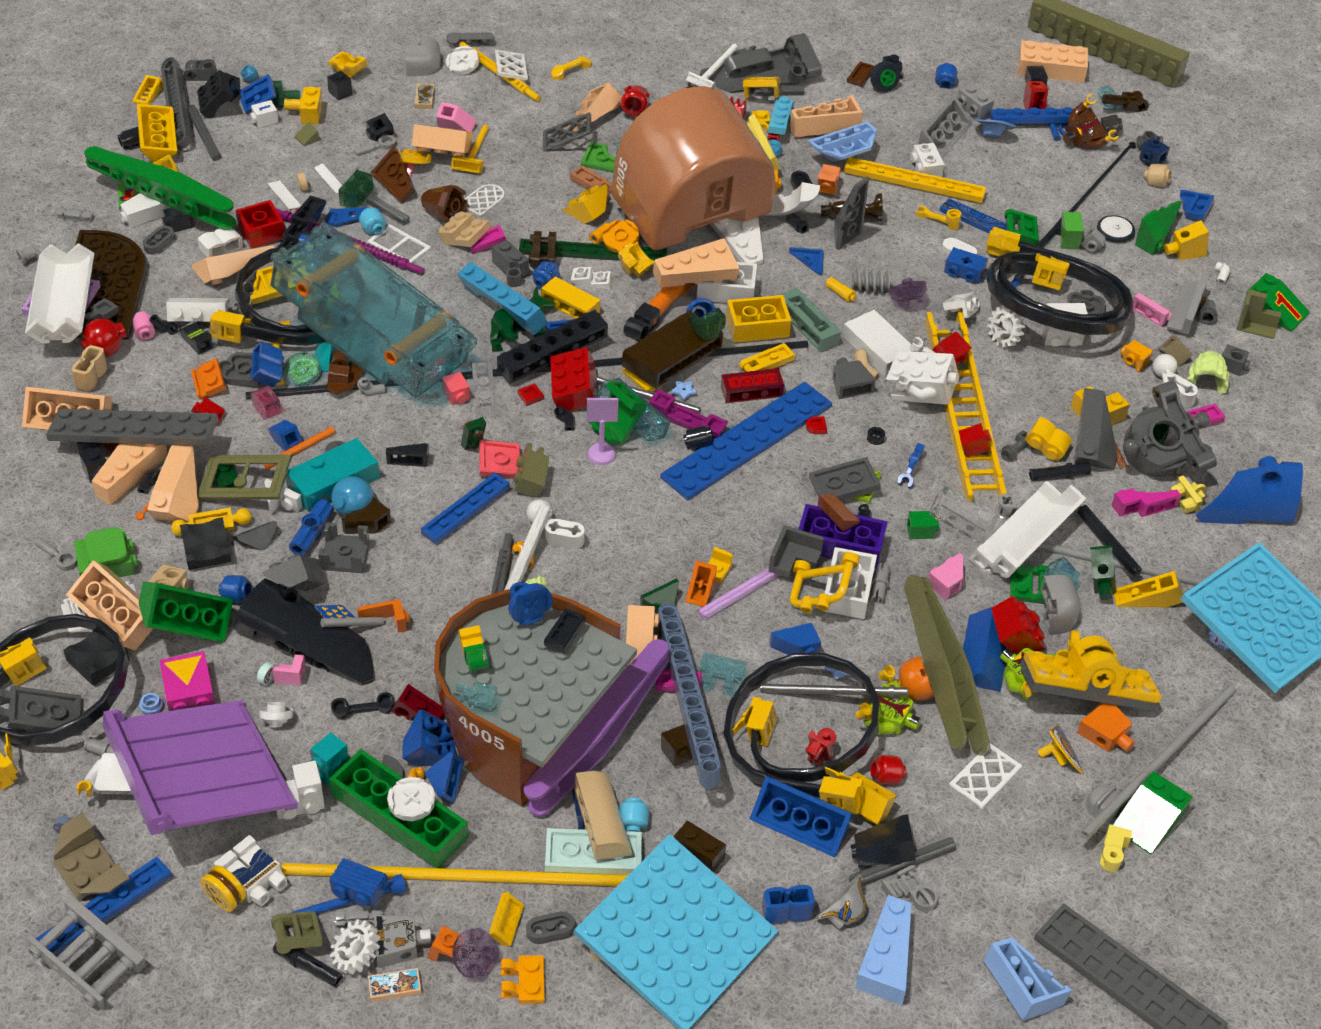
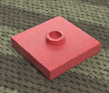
M480 440L479 476L490 477L492 474L497 473L502 478L512 479L516 470H518L516 462L520 455V444Z

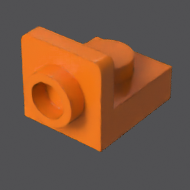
M442 926L427 958L437 961L440 954L454 958L464 936Z

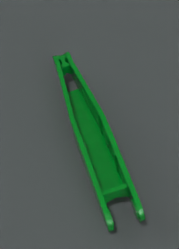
M98 146L88 147L84 151L87 167L155 201L222 230H231L236 226V219L227 214V212L234 208L233 201L183 173L108 151Z

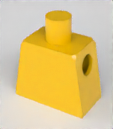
M1202 221L1181 228L1173 233V242L1164 245L1165 253L1167 255L1175 253L1180 261L1207 256L1209 231Z

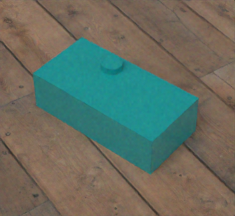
M355 438L289 469L286 483L288 489L301 494L302 506L309 512L315 503L321 499L328 502L332 501L331 494L334 486L345 477H359L367 483L380 478L378 461L359 439Z

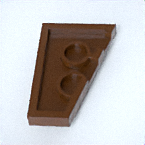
M393 146L370 173L399 201L404 203L415 191V188L398 149Z

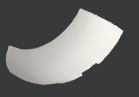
M802 182L789 196L782 194L773 195L771 212L763 216L787 215L806 208L817 197L820 185Z

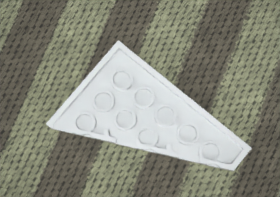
M758 217L745 222L726 218L710 224L721 239L725 238L730 250L741 262L755 263L757 265L763 263Z

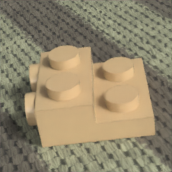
M458 212L450 218L448 223L439 228L438 233L442 243L446 245L472 247L492 226L489 220L475 219L473 213Z

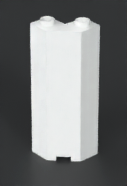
M77 244L66 254L57 247L49 245L39 254L25 330L26 335L40 343H50V340H62V343H70L82 332L94 258L92 251Z
M1046 481L983 545L981 544L975 550L969 560L987 574L991 575L995 572L1000 573L1001 577L1009 578L1082 504L1086 497L1072 485L1061 494L1052 484Z

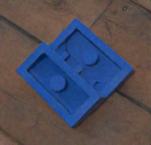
M269 74L239 91L242 97L241 103L246 114L252 111L251 105L270 101L276 97L275 86Z

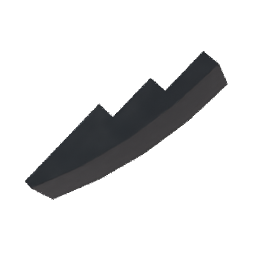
M310 195L291 217L292 223L282 234L283 240L277 247L299 245L301 234L310 235L325 208L326 200Z

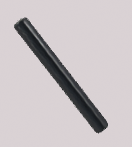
M1087 505L1080 506L1077 511L1080 517L1106 546L1112 545L1113 555L1133 577L1139 576L1142 571L1141 566Z

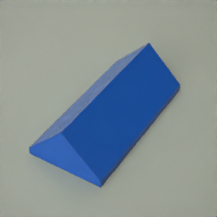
M992 607L969 615L963 650L972 670L975 686L1000 692L1005 662L1000 659V656L1007 647L999 640Z
M766 776L750 820L835 857L849 832L852 813Z

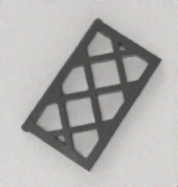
M586 113L543 130V151L551 150L591 134V113ZM587 119L584 123H579L580 121ZM571 125L567 130L563 129L564 127ZM576 126H579L576 132H571ZM560 132L563 133L559 139L555 138Z

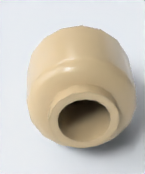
M1151 164L1148 170H1145L1144 179L1147 180L1150 186L1165 187L1167 183L1171 182L1172 171L1166 164Z

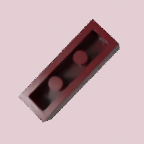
M779 368L722 374L721 390L726 404L778 398L783 396L784 382Z

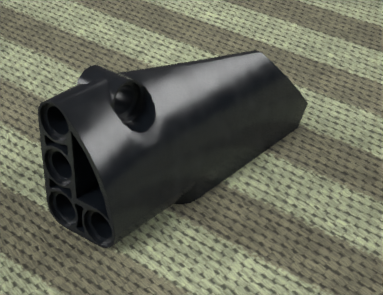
M265 578L249 593L234 617V630L251 639L259 632L274 640V644L278 648L294 657L295 655H304L305 662L318 669L324 668L328 673L333 669L359 684L373 679L365 638L348 627H321L320 621L324 617L315 608V605L300 596L299 591L296 589L285 588ZM292 599V600H294L295 602H294V603H293V602H288V601H286V600Z

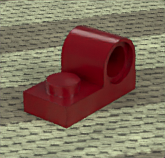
M407 684L392 708L396 716H404L406 720H410L413 716L416 717L421 709L439 719L443 714L440 704L410 684Z

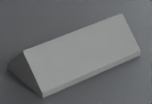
M955 95L944 104L920 131L918 145L934 143L941 159L972 125L970 118Z

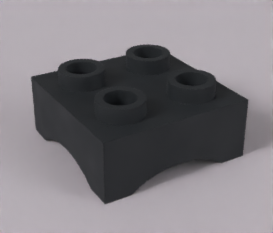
M221 70L212 74L209 80L200 86L197 91L200 113L209 119L215 117L217 109L222 104L234 97L229 87L230 76Z
M223 517L201 524L180 525L188 570L231 562Z
M93 630L84 640L70 645L63 650L66 661L93 686L115 672L118 654L114 642L102 632ZM125 648V651H126L128 660L130 661L129 655H128V651H127V649Z

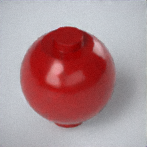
M99 318L92 320L85 326L80 342L84 350L90 345L104 349L105 357H109L119 350L122 338L127 337L121 322L115 324L109 319Z

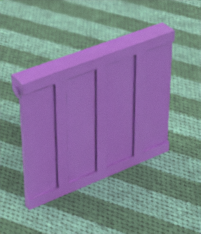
M244 700L124 718L121 710L104 711L103 729L150 835L161 834L164 830L285 809L288 811L297 809L298 802L294 800L244 706Z

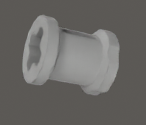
M33 243L25 249H17L16 253L20 262L25 265L28 261L36 258L39 259L40 251L37 245Z
M1010 494L1000 495L998 498L999 507L995 510L996 516L1000 519L1008 520L1014 514L1013 508L1016 506V498Z

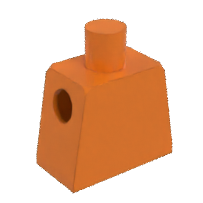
M1102 703L1081 720L1077 731L1079 735L1107 752L1116 745L1128 752L1135 744V741L1128 736L1132 727L1131 721L1113 704Z

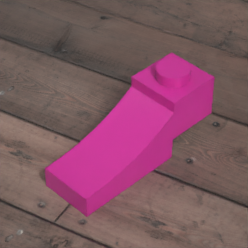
M1131 488L1116 492L1112 507L1119 517L1138 512L1141 517L1176 508L1181 494L1177 489L1166 492H1140Z

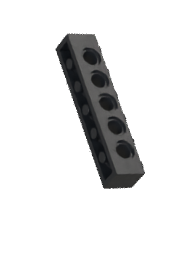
M596 310L585 313L564 325L551 329L541 336L518 345L516 348L501 353L497 356V370L509 384H512L551 365V356L585 348L606 338L608 335V323Z

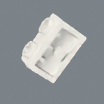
M975 292L952 296L943 303L944 310H951V312H958L963 309L964 318H969L978 311L980 302Z

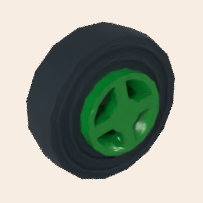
M888 61L879 62L875 65L870 75L872 86L881 92L893 90L900 79L898 67Z

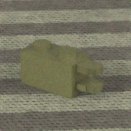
M528 442L523 456L519 455L516 462L518 470H516L513 477L515 482L514 491L538 498L545 487L550 457L543 455V447H539L536 452L533 451V444Z

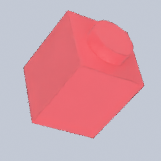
M461 372L442 377V389L451 405L461 404L470 399V386Z

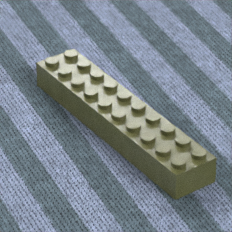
M1034 0L1032 2L1027 28L1070 46L1088 48V53L1100 57L1173 88L1183 79L1190 52L1061 0Z

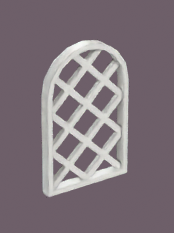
M494 184L483 185L465 198V200H468L469 208L467 207L466 209L481 217L501 202L504 198V190ZM486 187H493V190H487ZM502 191V195H496V192ZM487 192H494V196H488ZM478 193H485V196L479 197ZM486 198V202H479V199ZM488 198H495V201L488 202ZM470 199H477V202L471 203ZM478 204V208L471 209V205ZM480 204H487V208H480Z

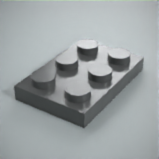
M867 457L809 473V479L818 498L821 494H834L842 501L881 490V484Z

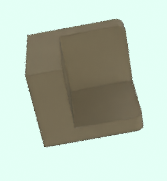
M1173 335L1158 348L1163 354L1172 355L1176 359L1178 367L1193 355L1181 340Z

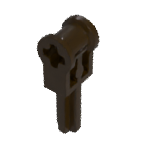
M1141 91L1123 92L1122 95L1105 94L1102 96L1103 104L1122 105L1125 110L1143 112L1149 107V103L1143 98Z

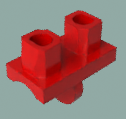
M823 728L816 735L811 730L808 735L810 744L805 750L809 755L807 760L815 763L816 766L821 765L825 759L831 761L834 757L832 746L837 741L836 733L830 728Z

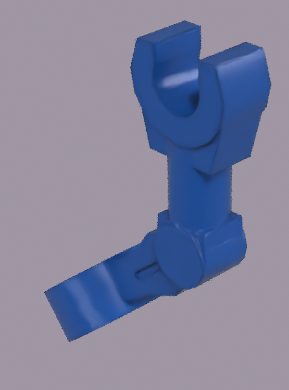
M917 443L914 452L910 455L906 473L898 477V485H901L902 481L907 479L909 480L908 488L913 486L914 482L911 474L915 464L918 463V460H921L926 445Z

